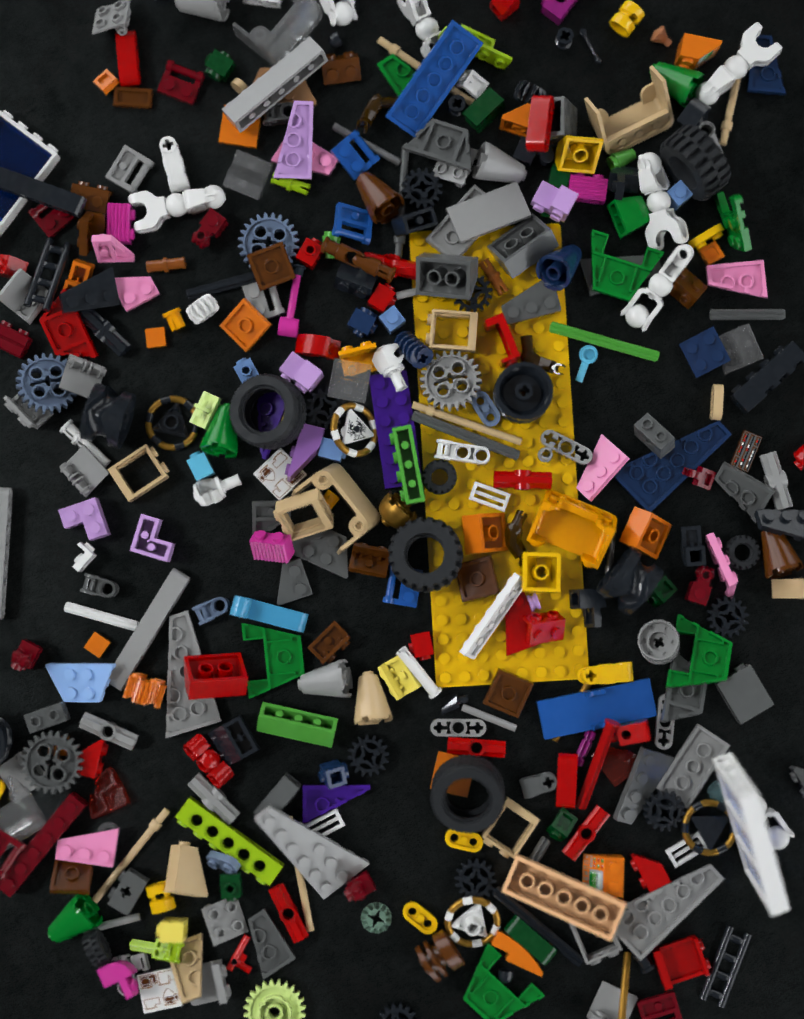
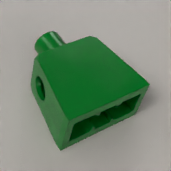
M642 196L624 197L622 200L614 199L607 205L620 239L650 222L649 214L653 213L649 210L647 203L645 204Z

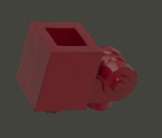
M210 208L199 222L201 227L193 233L191 242L201 249L209 246L211 236L218 238L228 225L226 218Z
M702 565L695 570L697 579L695 582H689L684 600L706 606L712 587H709L715 575L714 568Z
M23 639L18 649L12 653L11 667L18 671L26 670V668L32 669L43 647L28 639Z
M365 870L346 882L347 887H345L346 891L344 893L349 902L352 900H363L366 895L376 890V885L368 871Z

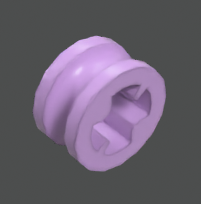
M533 593V596H526L532 612L536 608L541 609L536 593Z

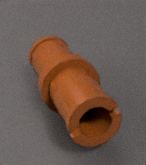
M184 256L170 259L163 257L161 260L146 261V269L148 273L158 271L166 273L170 270L186 269V260Z
M489 258L478 264L488 278L486 280L492 284L498 296L503 294L502 290L504 293L509 290L501 279L500 272L496 271Z

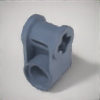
M217 597L193 607L192 611H195L200 621L198 623L200 626L228 612L231 604L226 597ZM219 600L225 603V608L222 611L216 607V603Z

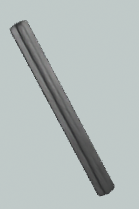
M414 411L412 415V421L474 445L486 447L490 451L513 460L519 458L520 451L418 411Z

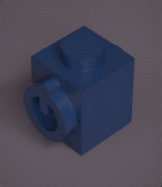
M364 307L356 308L347 326L354 330L352 332L354 335L363 338V336L368 338L370 334L373 335L378 327L376 324V317L378 315Z
M336 759L319 764V780L328 789L347 784L349 771L345 762L340 763Z

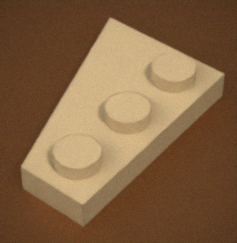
M203 933L189 937L183 942L184 947H182L179 957L180 964L170 962L182 1004L202 997Z

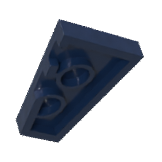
M759 35L756 38L757 44L762 48H768L774 44L772 36ZM777 57L768 66H754L748 70L747 92L773 95L786 94L781 80V71L776 60Z

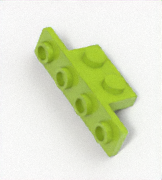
M463 24L461 25L484 43L475 55L480 60H484L501 69H505L512 62L513 58L494 49V39ZM445 26L444 29L439 33L438 39L440 38L444 30L447 28V26Z

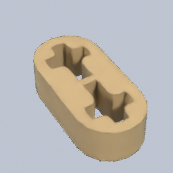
M722 384L712 385L711 420L721 421L724 399V385Z

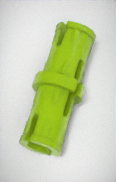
M271 178L272 184L285 187L288 191L293 190L305 196L309 193V191L302 189V187L310 189L311 184L296 179L276 180Z

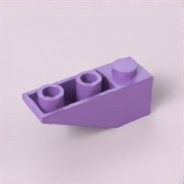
M306 423L303 425L301 433L296 437V446L291 448L290 457H293L291 464L287 463L285 469L287 482H291L319 453L322 437L325 435V428Z

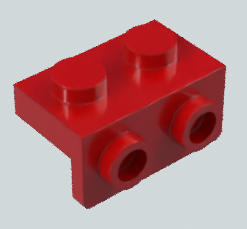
M549 610L544 613H531V615L523 616V620L528 624L526 642L529 645L564 639L566 619L558 611Z

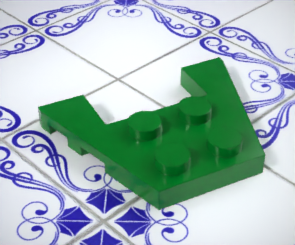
M719 190L713 195V198L728 233L730 246L743 252L752 250L748 227H745L743 218L746 217L745 211H741L740 203H743L742 196L735 194L729 197L733 211H730L724 191Z
M593 229L591 232L592 291L629 302L664 252L647 247L641 265L604 254L609 234Z
M678 614L675 625L677 633L694 636L689 673L669 669L665 688L727 681L733 642L702 628L699 624L691 622Z
M241 623L243 641L263 639L267 679L248 681L249 698L258 696L305 674L301 635Z
M490 943L486 944L463 996V1000L484 1019H506L516 1011L526 1008L532 1002L542 999L545 994L532 982L519 996H516L489 971L502 956Z

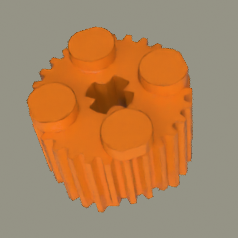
M132 672V675H129L123 698L132 697L131 701L140 705L153 703L154 708H160L167 687L165 685L166 680L156 677L155 679H148L147 674Z

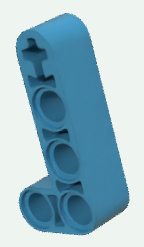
M239 595L234 596L230 614L260 621L301 633L305 631L309 614Z

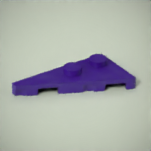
M277 392L266 393L258 399V430L260 432H267L276 428L283 418L285 412L284 402ZM260 448L262 459L267 460L271 450Z
M345 784L332 789H328L326 785H303V823H307L356 796H360L370 790V784Z

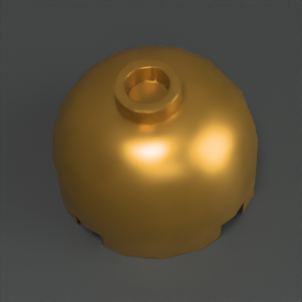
M389 491L379 505L381 521L387 527L391 526L397 529L400 526L403 527L407 521H414L417 518L415 510L411 512L409 509L411 505H406L405 501L401 502L400 494L396 492L392 494V491Z

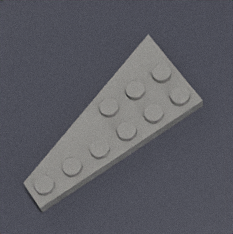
M189 610L169 616L166 738L222 721L215 698L188 700L185 688L183 658L184 656L202 655Z
M271 805L254 817L260 827L323 899L327 898L370 864L367 859L355 855L351 850H347L319 832L307 828L305 824L293 820L289 815Z
M708 864L651 893L649 892L628 902L615 934L641 961L724 878L711 864Z

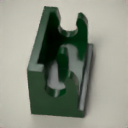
M489 87L463 112L466 122L479 134L506 108L504 99Z

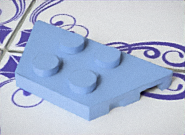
M47 663L45 667L64 702L99 703L104 698L105 689L109 685L111 680L109 678L112 670L116 667V663Z

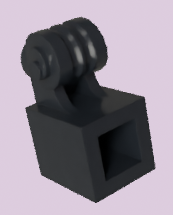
M522 136L513 158L528 169L533 159L540 158V164L546 167L553 162L554 147L549 145L547 152L527 151L526 137Z

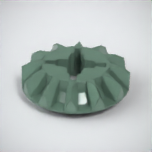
M372 902L365 906L361 913L362 925L370 933L379 934L386 931L391 924V911L383 903ZM379 910V918H381L383 921H377V923L373 925V918H371V916H375Z

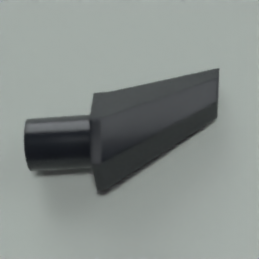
M457 693L453 695L441 707L442 715L460 708L459 704L467 703V695L457 696Z

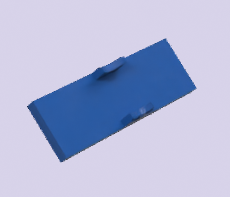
M451 20L426 58L422 60L417 70L412 74V78L385 117L415 138V134L419 130L424 129L484 43L454 20Z
M650 678L536 701L545 740L604 728L605 718L613 719L622 724L657 716Z

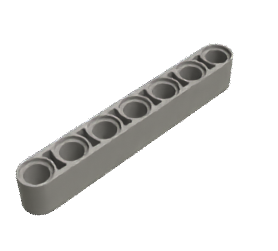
M0 487V620H3L5 615L13 497L12 488Z
M176 568L172 569L115 662L116 667L112 670L109 678L111 679L110 685L120 691L124 689L129 675H132V672L138 667L187 587L191 577Z

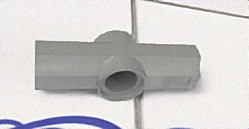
M774 451L759 456L765 473L764 482L769 487L775 489L772 495L775 509L781 510L793 506L787 488L788 479L785 471L781 468L777 452Z
M85 712L79 724V728L131 751L139 737L138 734L89 712ZM106 726H110L113 729L112 736L105 734Z
M200 772L187 784L201 798L202 803L212 812L215 811L228 825L241 813L226 799L227 796L219 788L213 786Z

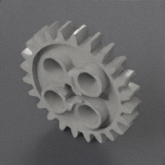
M444 350L441 357L436 353L437 359H432L431 364L425 367L427 370H421V374L425 376L419 379L421 383H424L420 385L421 390H425L423 396H429L427 398L428 403L434 401V408L440 405L441 411L444 410L445 406L448 407L449 412H451L452 407L459 411V405L466 408L465 402L472 404L471 397H478L475 391H481V387L478 384H482V379L478 377L482 375L481 371H477L479 369L478 364L473 365L475 361L473 358L468 360V354L461 357V351L454 355L453 350H451L450 355H447ZM460 366L463 368L459 373L453 371L455 367ZM438 371H443L444 375L441 377H436L435 373ZM450 378L453 379V383H449ZM461 384L467 385V388L463 391L457 389ZM441 389L449 390L445 395L439 394Z

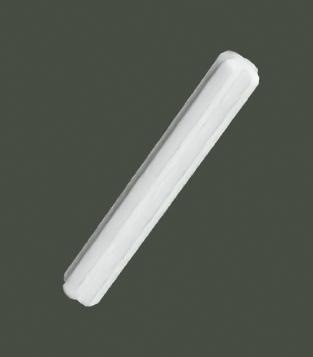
M66 602L64 606L65 612L135 631L139 624L136 620L71 602Z

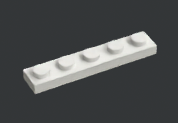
M514 572L503 590L496 596V600L491 607L486 610L484 617L475 626L473 633L464 642L463 647L459 651L464 656L474 660L522 592L521 575Z

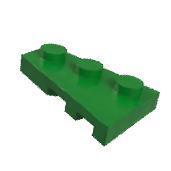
M394 54L377 63L378 69L396 95L399 96L415 71Z

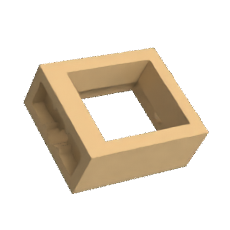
M432 309V314H428L427 325H430L431 328L430 333H426L425 344H428L431 350L475 353L478 312ZM436 317L468 319L467 346L434 344Z
M145 444L107 469L129 502H133L169 478L167 474L169 469L164 462H159L157 459L159 454L153 446L149 447V445ZM147 453L161 476L134 493L120 470Z
M319 488L276 501L275 510L273 511L276 521L281 523L283 533L291 535L292 541L334 527V515ZM312 504L319 517L294 525L287 512Z
M506 796L502 813L508 807L529 821V824L512 849L489 834L496 822L492 826L490 825L489 828H486L481 836L484 838L483 842L491 848L496 846L500 849L499 853L507 859L509 857L515 859L540 819Z

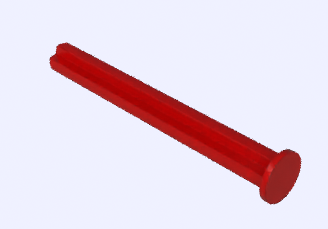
M605 718L603 732L576 802V807L581 810L587 809L614 733L620 725L619 722L613 719Z

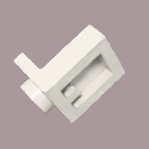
M471 69L465 70L455 86L463 88L477 99L485 91L489 83Z
M79 542L77 544L85 552L84 554L80 553L74 560L75 564L72 567L78 572H83L97 556L93 552L95 548L88 542L85 544Z

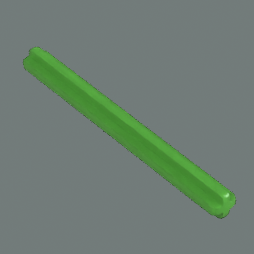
M552 322L549 327V332L625 354L654 362L659 358V351L557 322Z

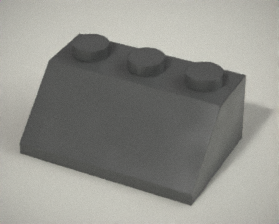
M531 214L530 218L521 221L489 244L487 248L502 269L513 279L537 263L543 256L551 253L559 244L552 230L536 215Z
M425 252L416 256V295L465 300L472 298L478 278V257Z

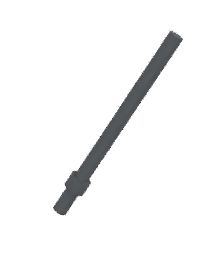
M402 146L399 194L404 199L406 194H401V190L404 189L401 184L406 182L404 177L408 175L409 152L404 151ZM404 201L403 208L400 206L398 209L399 214L397 217L405 215L406 201ZM394 235L395 255L400 256V259H402L405 236L396 237Z

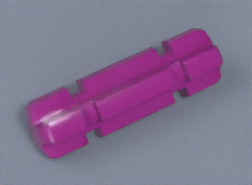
M592 730L585 731V738L582 739L576 752L578 754V766L580 767L583 766L584 757H587L592 745L591 741L596 736V733Z

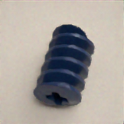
M403 331L395 338L394 343L399 346L396 351L400 355L404 354V359L412 366L421 369L431 363L434 355L433 351L410 331Z

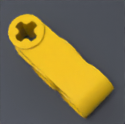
M618 662L615 664L609 663L582 667L577 672V679L582 684L590 685L634 681L632 662Z

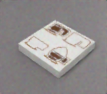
M282 448L278 449L253 473L278 500H282L307 476L302 470L291 482H287L285 469L287 463L291 464L292 458Z
M171 967L137 974L144 1014L183 1005Z

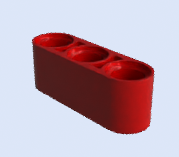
M135 30L128 31L124 36H120L115 32L121 87L140 85Z
M532 96L526 136L527 151L547 152L549 149L555 104L553 96Z
M558 754L556 807L575 808L578 754Z

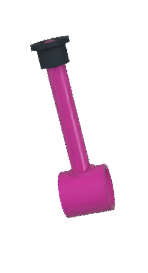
M291 264L296 278L292 281L287 317L280 316L278 335L297 338L300 319H295L294 315L300 279L303 277L306 267L299 264Z

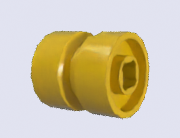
M626 0L619 8V12L615 13L611 18L609 24L619 35L629 37L635 29V25L640 23L645 13L636 3Z
M166 880L145 887L147 897L151 899L149 905L152 914H159L176 908L174 896L164 892ZM161 893L164 894V896H161V897H158V898H157V895H158V894H161Z

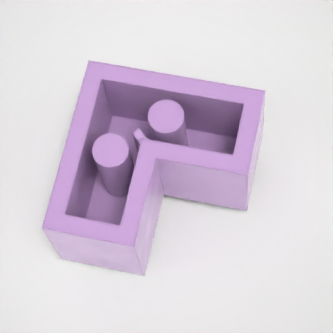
M542 180L530 205L539 213L545 212L549 214L552 220L564 222L579 194L563 185L558 189Z
M293 351L279 368V371L282 373L280 376L289 382L291 380L295 382V386L303 394L306 392L311 394L324 377L323 371L308 360L305 361Z
M94 497L58 510L65 529H71L83 524L88 539L91 541L111 535L99 498Z
M141 514L130 551L170 562L175 544L157 539L163 520Z

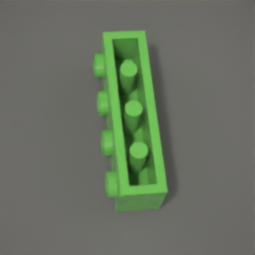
M411 424L392 428L393 433H390L389 437L391 445L395 444L396 452H393L394 464L398 463L400 471H396L398 483L402 482L403 490H400L401 502L405 501L406 505L425 502Z
M263 702L258 716L256 731L332 748L338 719Z

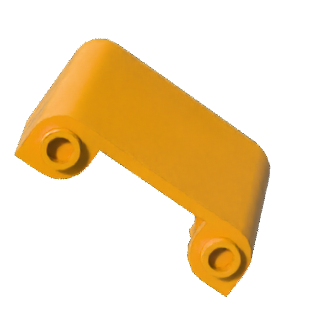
M547 489L526 541L536 547L544 545L545 542L581 556V561L585 567L598 569L616 531L617 517L608 511L553 489Z

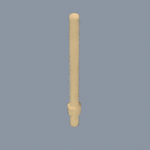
M382 36L378 39L377 43L387 49L389 54H394L417 70L421 63L402 51L400 46L390 43ZM455 86L450 91L453 95H461L469 106L475 101Z
M741 78L735 80L731 87L725 118L721 123L720 129L722 132L719 144L723 146L727 145L729 132L732 131V117Z
M413 401L412 409L424 412L431 417L435 416L519 446L521 444L522 438L441 411L434 408L433 405L429 404L427 406Z
M164 807L156 819H152L148 824V829L92 897L95 903L101 900L155 831L158 832L162 827L161 823L170 813L167 808Z
M295 867L306 929L308 932L314 931V924L305 878Z

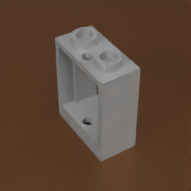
M569 923L586 965L598 964L602 958L607 956L609 958L619 954V951L623 950L617 935L614 934L612 938L613 944L587 954L576 925Z

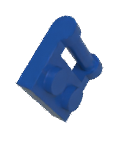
M356 129L330 150L354 181L361 173L367 171L381 159L378 154H374ZM352 139L370 159L367 163L364 162L349 143Z
M338 202L335 209L332 236H343L361 241L364 245H369L373 221L368 211ZM342 224L364 230V234L343 229Z
M389 564L388 570L390 572L385 597L383 596L382 602L416 608L419 592L407 588L402 583L399 599L393 598L396 576L393 574ZM414 569V570H416V571H418V572H421V573L423 572V570Z

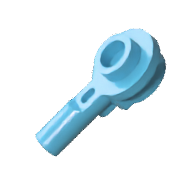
M586 345L579 351V358L582 363L575 379L578 382H583L589 364L594 363L598 358V351L592 345Z

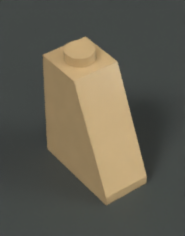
M771 579L772 598H804V579Z
M179 841V845H171L164 892L197 898L208 897L198 847L190 846V842Z

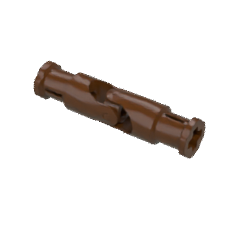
M328 236L321 246V253L326 252L333 255L335 259L352 267L361 268L367 274L374 277L379 276L387 280L389 284L395 276L396 267L391 268L382 264V261L374 257H365L364 253L343 243L338 244L330 240ZM349 252L357 253L353 257L352 262L348 259Z

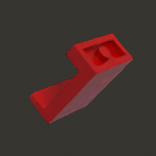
M501 313L486 319L483 324L485 332L497 329L508 356L501 359L499 363L500 368L504 366L507 368L517 363L520 353L504 314Z
M695 934L663 944L651 950L665 990L672 989L674 984L701 975H710L708 970L711 969L710 962L707 957L704 958L702 953L705 950L703 942Z

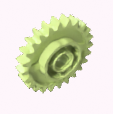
M271 978L269 984L263 981L262 987L257 984L255 986L256 991H250L252 997L246 998L249 1004H245L244 1009L248 1011L243 1016L249 1019H301L306 1016V1013L302 1011L306 1009V1005L301 1004L304 1001V997H298L300 990L295 992V985L288 987V981L281 984L280 979H278L277 983H274ZM277 1007L280 1013L274 1015L270 1012V1008Z

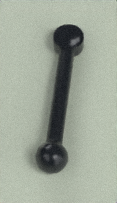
M581 29L579 35L585 39L595 57V63L600 64L602 58L597 55L589 41L586 29Z

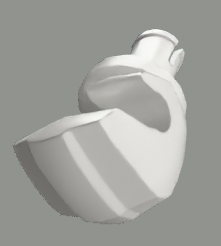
M396 343L383 345L374 352L372 362L377 371L383 374L384 378H391L396 392H401L408 387L401 374L404 370V365L401 363L404 354L400 357L394 355V352L399 348Z
M236 474L224 480L216 476L193 484V497L200 506H208L220 502L226 497L225 493H227V490L242 485L239 475Z

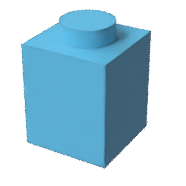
M197 451L190 455V459L186 460L197 482L216 474L204 452L200 453V451Z

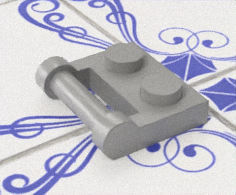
M124 145L105 177L130 194L137 193V188L148 170L155 163ZM138 162H142L143 165L131 185L127 184L126 182Z
M257 282L242 286L245 298L266 319L286 313L285 308L281 305L276 286L269 288L275 308L273 311H269L264 291H260Z

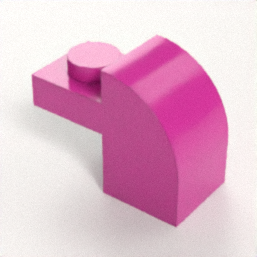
M117 960L97 970L104 988L119 982L126 999L139 993V985L136 979L132 978V974L138 972V970L132 963L125 960Z

